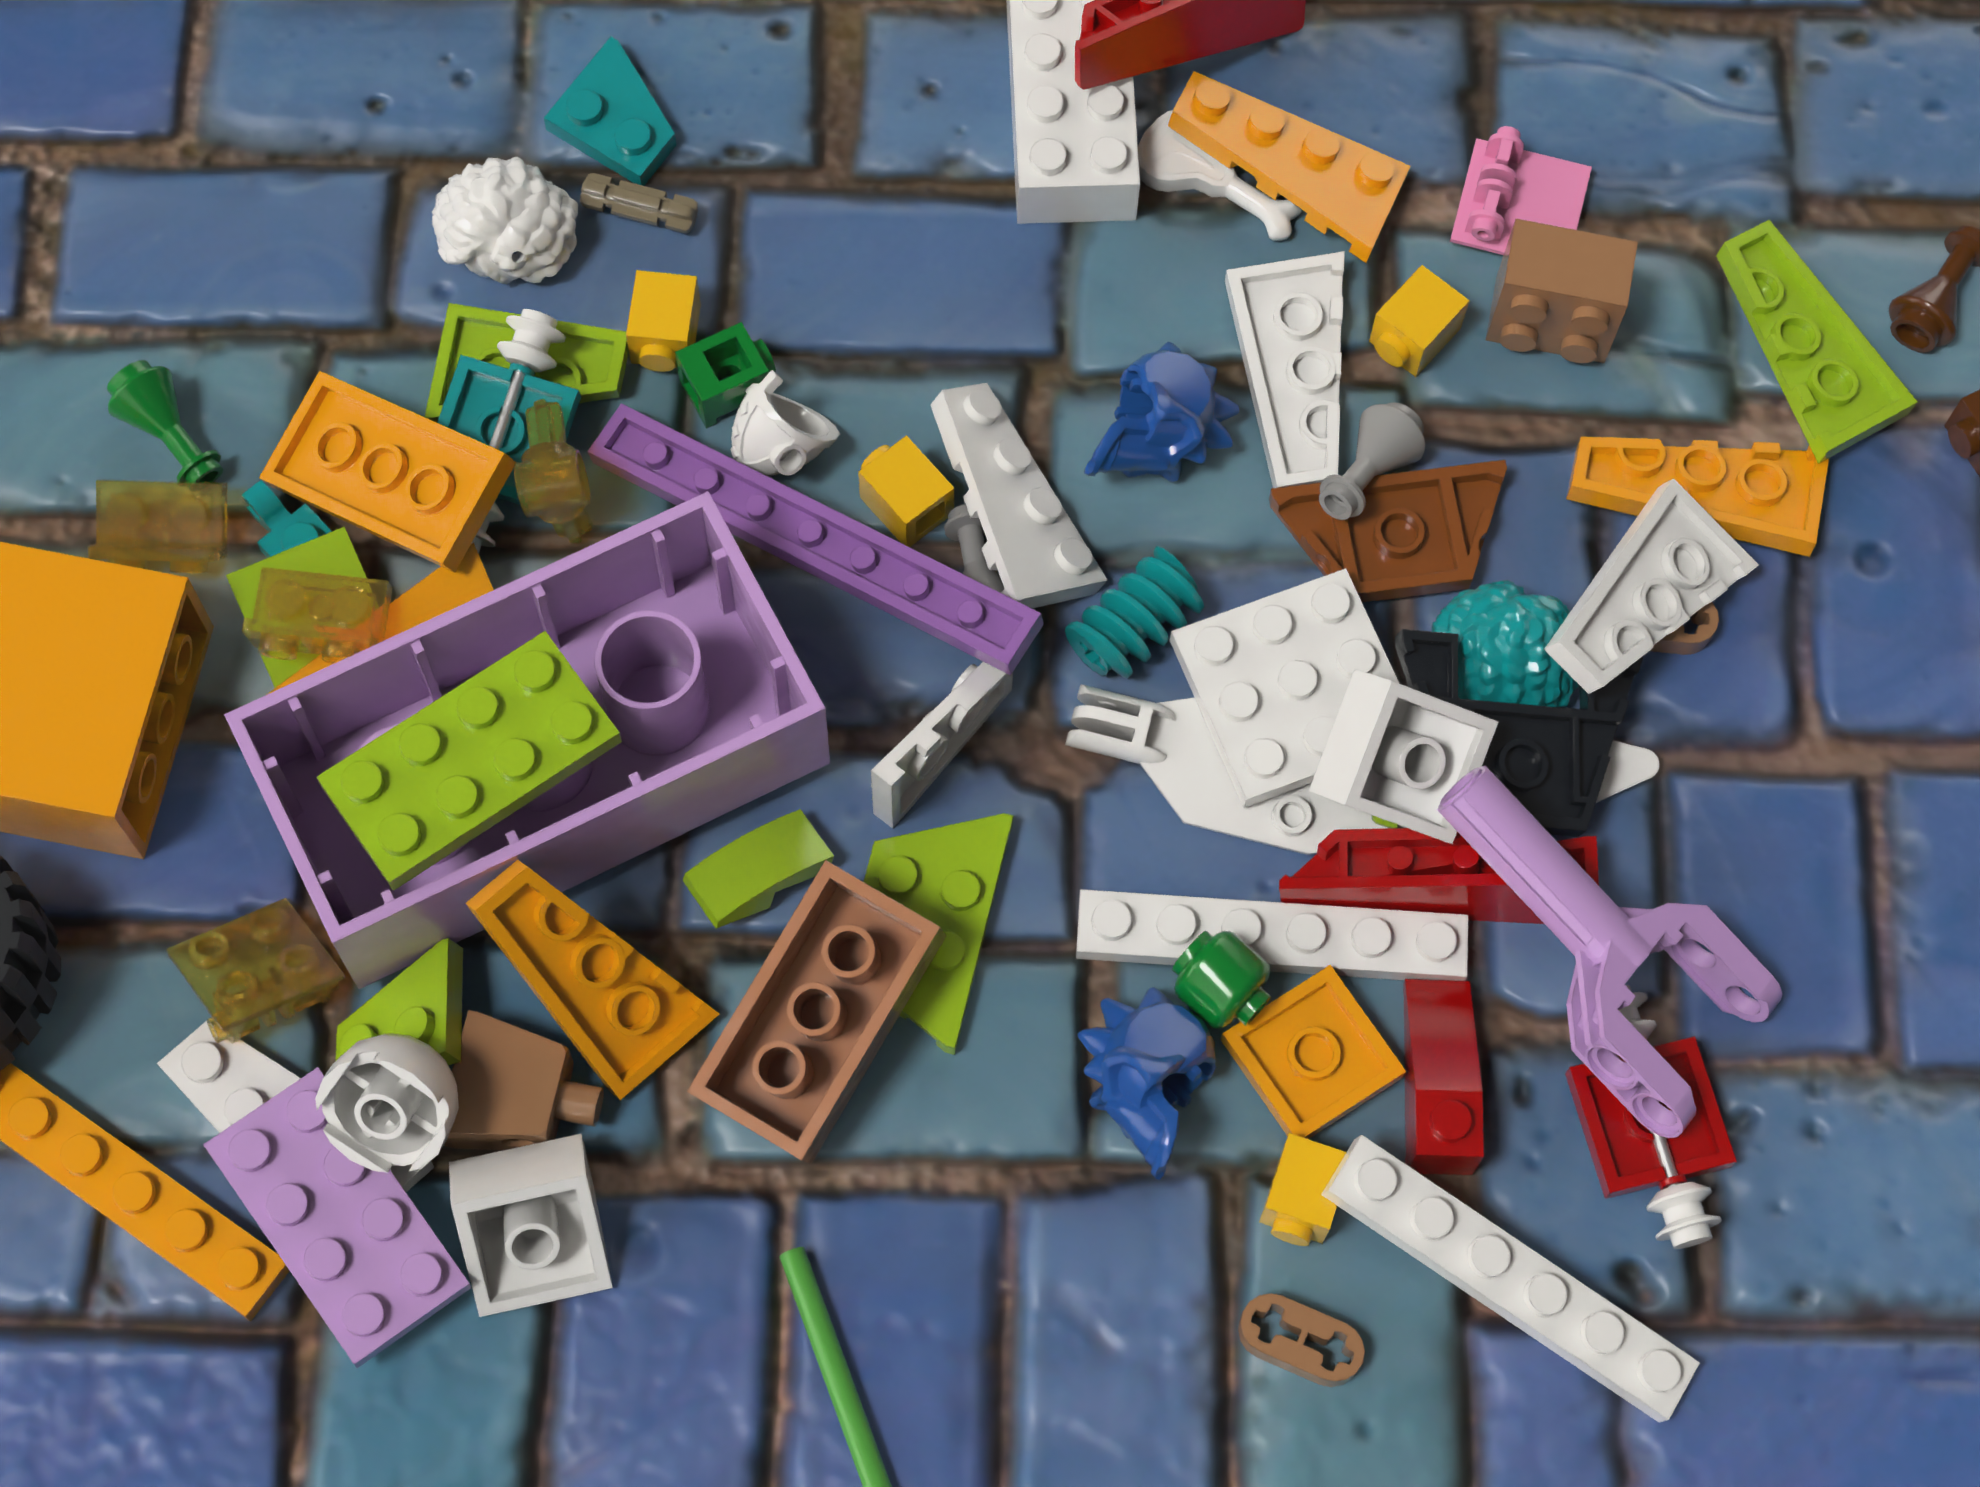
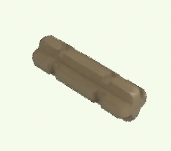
M596 173L588 174L582 184L580 203L585 208L604 212L605 207L611 208L612 215L658 226L659 222L662 221L665 222L666 229L684 234L690 233L695 225L698 202L692 198L674 194L673 199H669L665 191L620 180L619 185L613 184L612 177Z

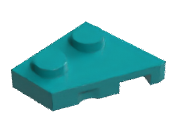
M610 36L544 116L545 127L548 132L632 183L642 186L648 182L677 146L675 132L621 44L612 36Z

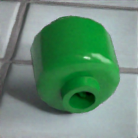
M1204 931L1189 945L1172 967V971L1178 975L1174 986L1176 996L1213 1028L1221 1029L1226 1027L1236 1018L1243 1025L1247 1026L1272 997L1263 989L1270 977V965L1231 931H1222L1214 936L1208 931Z

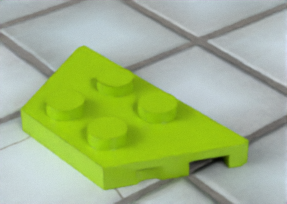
M1002 813L874 841L863 882L938 925L946 934L945 940L900 1014L905 1020L909 1018L935 1039L936 1045L945 1053L955 1055L1013 825V815Z

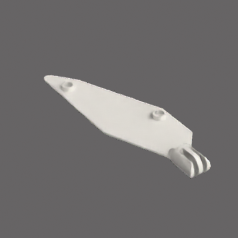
M1080 685L1077 699L1085 705L1074 708L1071 723L1079 729L1068 732L1065 745L1140 764L1184 824L1305 855L1317 854L1318 844L1333 830L1388 829L1387 827L1375 824L1370 814L1309 791L1311 783L1243 808L1195 697L1155 703L1087 685ZM1613 740L1608 754L1611 758L1596 803L1654 777L1659 770V760L1656 754L1649 749Z

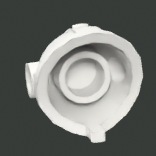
M773 370L759 384L752 383L746 389V395L736 412L732 427V448L730 450L734 460L766 476L780 473L783 475H793L801 470L803 465L816 458L825 448H829L837 440L840 433L836 425L820 413L789 398L773 393L783 382L781 377Z

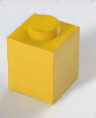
M1421 265L1376 313L1369 342L1374 345L1379 356L1388 364L1394 367H1403L1413 376L1417 377L1461 329L1470 300L1425 266Z
M636 270L626 331L632 364H640L644 368L656 372H668L677 368L675 352L696 342L701 309L697 276Z
M907 435L891 447L889 445H882L875 449L864 460L861 470L858 471L861 500L899 542L908 547H911L948 519L949 512L954 509V486Z
M1289 1133L1283 1146L1259 1223L1271 1226V1234L1274 1237L1290 1244L1309 1246L1311 1240L1323 1244L1330 1230L1337 1205L1321 1194L1346 1152Z

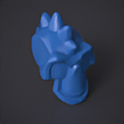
M1172 342L1165 343L1156 352L1145 354L1124 370L1120 378V385H1122L1120 404L1114 411L1115 419L1117 420L1111 424L1096 447L1091 460L1085 467L1084 473L1095 477L1098 472L1122 471L1128 478L1152 474L1160 475L1170 482H1176L1182 473V458L1202 464L1207 459V448H1231L1233 440L1227 429L1220 422L1237 415L1240 409L1236 403L1214 391L1213 387L1217 377L1216 367L1198 363L1191 356L1182 354L1180 349Z
M1155 987L1147 990L1137 1009L1110 998L1103 999L1100 1006L1106 1028L1095 1027L1078 1032L1077 1035L1085 1048L1094 1056L1084 1068L1085 1075L1102 1084L1090 1097L1089 1103L1091 1107L1104 1110L1120 1126L1125 1137L1132 1141L1145 1158V1162L1151 1166L1150 1173L1160 1180L1164 1176L1166 1166L1171 1159L1180 1126L1179 1112L1174 1106L1178 1104L1185 1108L1192 1099L1189 1095L1204 1080L1208 1081L1212 1078L1216 1068L1215 1041L1209 1032V1025L1188 1006L1175 1005Z

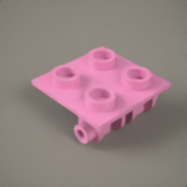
M1503 126L1498 128L1497 133L1491 135L1489 141L1476 138L1450 242L1504 255L1515 219L1577 230L1592 167L1523 150L1524 143L1520 139L1521 133L1513 127Z

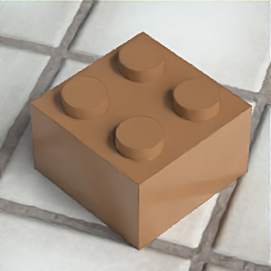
M1515 219L1496 277L1485 340L1501 343L1505 348L1517 352L1538 350L1558 354L1574 363H1589L1592 361L1605 363L1628 307L1638 242Z

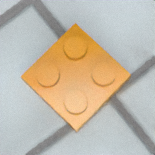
M1331 965L1266 1005L1247 1026L1239 1022L1223 1032L1221 1042L1287 1136L1291 1133L1310 1139L1401 1080L1406 1073L1402 1064Z

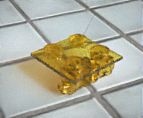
M287 898L166 949L172 962L212 1016L207 1019V1025L217 1043L228 1039L234 1044L240 1041L241 1037L261 1029L259 1016L267 1027L276 1025L275 1009L277 1008L285 1019H290L295 1015L294 1009L296 1012H299L319 1002L330 1001V993L339 990L338 981L345 979L344 973Z

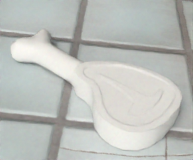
M1173 110L1167 111L1158 117L1145 131L1138 145L1140 179L1147 186L1165 192L1195 189L1210 197L1227 198L1259 218L1265 224L1268 236L1272 241L1287 240L1292 232L1290 221L1301 214L1302 209L1289 200L1272 199L1237 177L1234 167H1226L1168 127Z

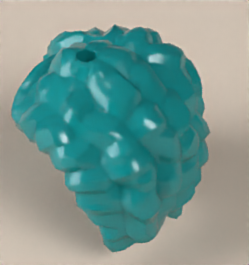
M1509 580L1480 585L1475 590H1464L1459 592L1457 596H1454L1448 605L1441 609L1431 628L1432 632L1458 634V697L1469 700L1549 707L1568 706L1570 697L1574 690L1577 689L1578 683L1544 650L1570 613L1567 606L1554 596L1527 595L1524 593L1523 587L1517 586Z

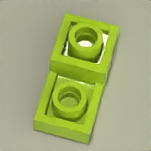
M801 809L768 822L720 848L684 874L683 882L717 929L770 908L775 892L816 877L824 861L827 860L832 863L834 855Z

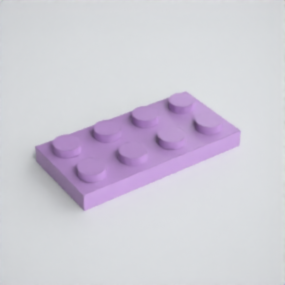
M317 1067L203 1145L356 1368H359L471 1289V1285L391 1170L388 1173L372 1171L349 1160L329 1142L323 1131L328 1122L323 1114L322 1104L318 1110L316 1109L315 1098L324 1077Z

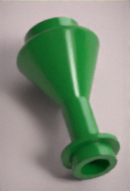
M139 360L127 365L112 377L107 385V391L111 395L108 403L109 414L162 440L183 467L177 475V481L181 486L189 485L193 491H200L213 484L221 476L223 468L219 464L221 460L219 452L217 450H209L203 453L181 425L172 373L167 367H152L148 361Z

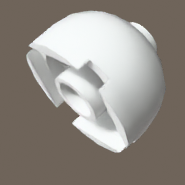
M390 1033L360 1040L349 1048L332 1064L325 1074L315 1098L316 1109L318 1110L322 1104V1111L328 1122L323 1131L329 1142L349 1160L372 1171L386 1173L389 1172L392 1165L406 1166L413 1164L409 1171L421 1169L435 1158L449 1136L459 1109L457 1084L446 1060L429 1044L409 1035Z

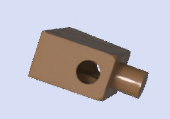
M468 1010L461 1035V1062L455 1063L452 1069L457 1084L459 1109L444 1146L454 1149L507 1150L556 1139L560 1120L595 1127L602 1109L604 1088L570 1081L574 1061L569 1048L483 1013Z

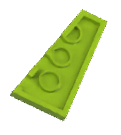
M1770 220L1724 242L1716 257L1818 464L1907 416L1918 403L1917 400Z

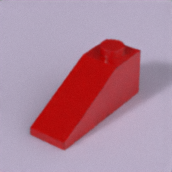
M1405 979L1403 982L1404 1069L1406 1070V1165L1420 1174L1472 1175L1484 1157L1483 1091L1470 981Z

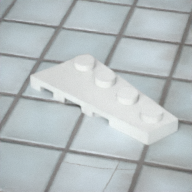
M1345 251L1226 270V290L1273 488L1320 483L1329 475H1338L1339 384L1342 357L1340 350L1341 324L1343 320L1342 281Z
M1673 478L1656 489L1544 650L1590 694L1608 684L1654 648L1657 642L1690 620L1689 617L1705 605L1713 602L1727 591L1729 586L1746 576L1759 564Z
M209 1019L157 1063L219 1133L301 1079ZM431 1161L421 1169L409 1171L413 1164L406 1166L392 1165L390 1170L405 1192H407L434 1168Z

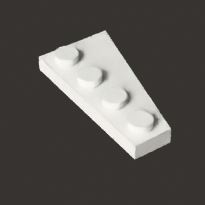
M988 383L942 390L930 406L954 470L964 474L969 490L963 498L970 518L980 519L987 542L981 549L988 569L999 572L1004 586V590L1001 593L1030 608L1096 594L1107 582V578Z

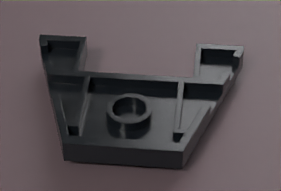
M1402 629L1395 636V647L1408 687L1498 721L1482 766H1487L1551 835L1579 837L1586 832L1611 758L1608 754L1617 727L1623 721L1629 703L1626 699L1633 678L1639 673L1643 656L1604 687L1590 694L1579 685L1580 709L1460 699L1458 697V634Z

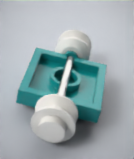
M523 309L520 316L510 315L506 317V323L515 330L512 341H500L497 344L498 350L506 361L510 363L509 369L460 355L437 423L500 450L517 462L497 498L543 511L582 396L578 389L534 377L535 372H542L556 367L557 362L548 354L550 344L563 343L566 337L556 329L558 321L553 317L539 311ZM495 503L473 540L478 554L481 546H495V541L486 534L489 522L504 520L505 516Z

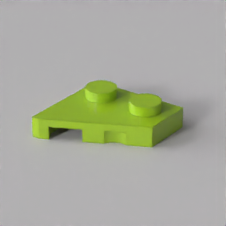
M449 938L440 940L337 1026L335 1061L356 1042L390 1033L409 1035L429 1044L446 1060L448 1065L461 1062L463 948Z

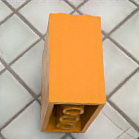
M0 542V832L144 860L214 629V625L188 577Z

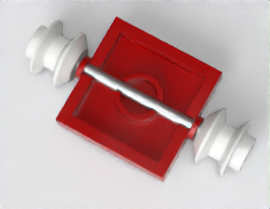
M1634 992L1635 999L1629 1006L1619 1009V1011L1647 1040L1657 1024L1654 1020L1640 1018L1637 1008L1648 997L1644 992ZM1695 1036L1653 1046L1691 1087L1694 1103L1697 1108L1694 1118L1682 1134L1675 1138L1659 1136L1643 1126L1585 1064L1569 1067L1565 1076L1604 1198L1608 1199L1659 1186L1660 1191L1654 1195L1646 1206L1648 1212L1663 1214L1666 1224L1656 1234V1240H1671L1674 1249H1682L1712 1239L1713 1236L1710 1228L1719 1224L1722 1220L1720 1216L1705 1214L1701 1203L1712 1193L1710 1187L1695 1182H1687V1179L1731 1168L1737 1160ZM1659 1101V1103L1662 1104L1665 1108L1671 1110L1664 1103Z

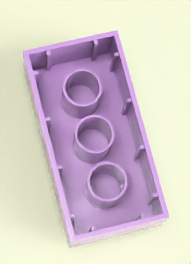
M709 491L224 714L330 940L358 989L411 965L440 940L449 938L457 943L484 930L485 928L465 903L517 859L560 892H563L830 764L825 706ZM543 631H546L620 732L622 742L393 891L321 787L317 776Z

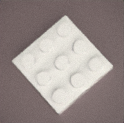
M1346 568L1171 631L1170 643L1243 808L1312 783L1354 669L1399 683Z

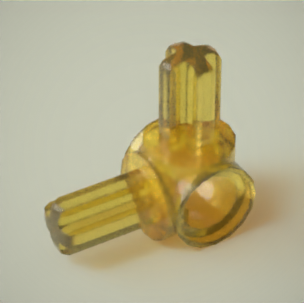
M539 399L534 401V406L528 408L525 412L530 448L524 451L521 457L522 462L514 464V477L519 501L527 518L539 516L543 521L553 525L559 537H567L571 544H577L582 542V534L591 531L593 525L585 508L586 505L591 504V493L586 468L579 450H575L573 446L568 445L566 442L563 409L560 404Z

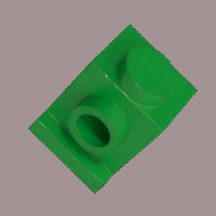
M742 322L675 352L679 380L706 429L717 424L716 418L738 409L746 395V389L752 383L759 384L770 371L776 372L774 361L764 341L761 338L752 341Z

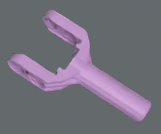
M1484 765L1473 769L1444 795L1438 806V812L1575 956L1576 965L1566 1003L1571 1050L1643 1126L1659 1136L1666 1138L1678 1137L1696 1114L1697 1108L1694 1103L1691 1087L1619 1011V1009L1629 1006L1636 997L1625 983L1650 954L1664 949L1722 1012L1736 1015L1743 1020L1754 1023L1763 1022L1767 1019L1781 1001L1782 991L1779 983L1707 905L1666 903L1654 909L1618 907L1487 766ZM1696 941L1703 944L1712 953L1703 949L1699 944L1696 943ZM1739 987L1748 990L1755 999L1746 995ZM1659 1101L1664 1103L1671 1110L1665 1108L1662 1104L1659 1103Z

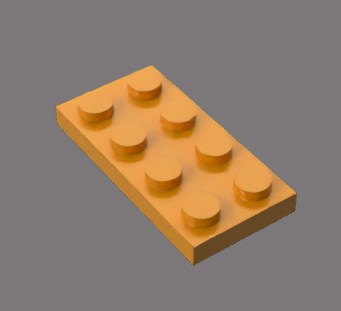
M319 371L259 478L283 493L455 573L517 462L500 450Z

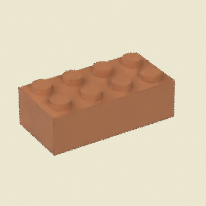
M825 860L687 1092L801 1161L812 1164L945 940L946 934L938 925Z

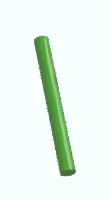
M804 1247L788 1250L782 1253L779 1258L862 1486L892 1487Z

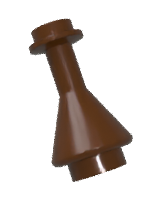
M1962 226L1958 230L1950 232L1944 241L1945 248L1950 255L1938 274L1891 301L1888 310L1892 321L1890 326L1891 333L1903 346L1913 351L1925 353L1932 351L1935 347L1948 345L1955 339L1957 327V290L1971 266L1980 267V229L1972 226Z

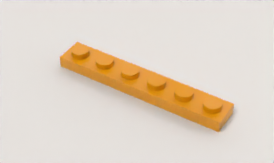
M12 1063L0 1071V1141L250 1322L290 1271L279 1254Z

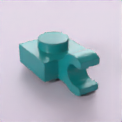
M259 480L241 495L249 504L246 507L249 513L269 532L257 542L261 552L267 558L332 532L306 503L290 514L274 492L262 480Z

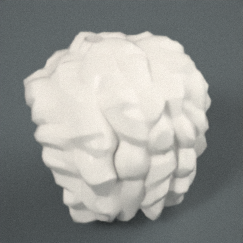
M513 157L509 160L487 158L483 165H472L469 163L462 171V174H455L448 178V184L436 195L435 208L432 211V225L437 238L440 257L448 264L459 265L465 263L466 267L478 276L490 277L492 280L502 284H508L518 278L531 283H540L544 277L556 275L562 268V264L568 261L570 254L576 247L575 219L578 215V203L570 198L565 190L553 185L552 181L545 180L539 167L526 165L519 157Z

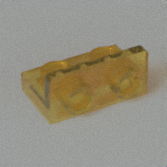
M124 479L96 480V543L88 545V558L107 559V562L146 569V560L170 561V572H208V562H216L227 558V483Z
M262 567L253 618H244L242 632L252 645L258 648V653L263 656L280 660H294L297 658L298 652L320 654L323 661L334 664L384 641L392 586L387 580Z

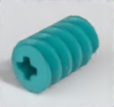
M1156 546L1153 551L1154 558H1142L1135 567L1136 574H1124L1117 583L1118 590H1106L1100 598V606L1092 605L1084 610L1082 614L1083 623L1078 621L1070 622L1066 626L1065 634L1075 653L1084 664L1100 676H1106L1112 669L1123 678L1128 679L1133 674L1131 665L1126 658L1129 653L1140 661L1147 662L1151 658V653L1144 642L1147 637L1161 646H1165L1169 642L1167 632L1162 625L1163 622L1166 621L1176 629L1187 625L1186 618L1180 609L1182 605L1197 614L1204 610L1205 605L1197 592L1198 588L1194 579L1183 564L1166 549Z

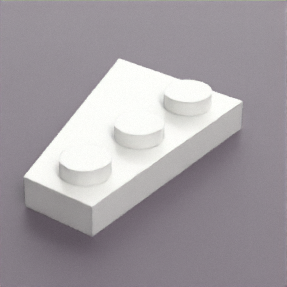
M982 662L979 666L975 664L970 665L961 674L951 693L934 710L929 712L871 770L873 814L892 829L899 823L1012 691L1013 673L1009 675Z

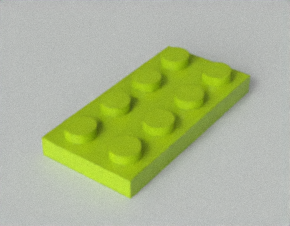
M543 631L317 776V779L394 891L620 744L622 740L620 732L547 632Z

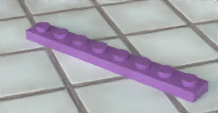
M622 403L587 451L592 462L597 466L676 506L709 491L731 534L1009 675L1013 673L1044 624L1040 612Z

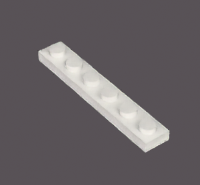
M1080 889L1076 959L1174 965L1189 945L1204 931H1208L1212 936L1222 931H1231L1268 962L1271 972L1316 974L1331 965L1338 976L1451 981H1465L1467 978L1468 915Z
M1363 1135L1354 1139L1321 1194L1659 1423L1670 1419L1700 1364L1699 1361Z

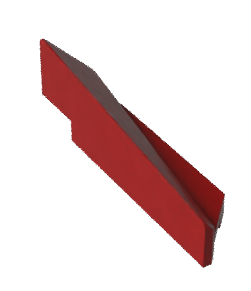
M1306 0L1091 1L1084 5L1080 39L1076 40L1075 82L1081 89L1085 90L1297 32L1304 26Z
M1409 828L1333 830L1318 844L1317 854L1292 877L1285 874L1279 880L1281 903L1468 915L1469 921L1544 924L1458 832L1453 844ZM1584 836L1557 841L1599 886L1597 836Z

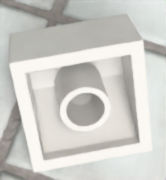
M1354 669L1309 791L1345 806L1453 844L1457 831L1438 812V806L1444 795L1462 777L1473 769L1482 767L1498 721L1397 682Z
M582 1134L449 1162L451 1208L479 1317L613 1288L595 1189Z

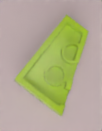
M448 303L425 418L437 423L460 355L509 369L510 363L506 361L498 350L497 344L500 341H512L515 330L506 323V317L510 315L520 316L521 314ZM558 321L556 329L565 335V342L552 343L548 350V354L557 362V365L550 370L535 372L534 377L578 389L582 396L580 403L620 397L629 354L626 331Z

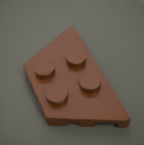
M1506 460L1376 475L1362 491L1366 499L1365 509L1360 515L1349 517L1346 520L1331 517L1321 507L1319 502L1321 482L1272 488L1269 503L1274 513L1324 576L1345 568L1347 569L1362 603L1466 590L1470 588L1495 504L1505 477L1507 464Z

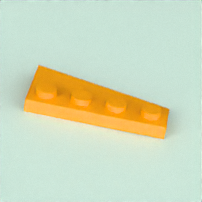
M1193 71L1168 123V127L1226 167L1240 166L1253 175L1257 181L1256 188L1272 199L1276 200L1282 195L1307 213L1304 221L1324 235L1331 229L1350 242L1352 245L1349 252L1367 263L1411 167L1196 71Z
M1581 436L1575 452L1566 499L1638 516L1656 489L1674 478L1733 539L1810 557L1817 542L1829 458L1818 464L1810 446H1808L1806 451L1780 450V443L1754 442L1751 449L1719 448L1718 441L1693 440L1691 446L1676 447L1664 446L1660 439Z
M518 859L465 903L607 1089L619 1100H622L720 1015L716 1010Z

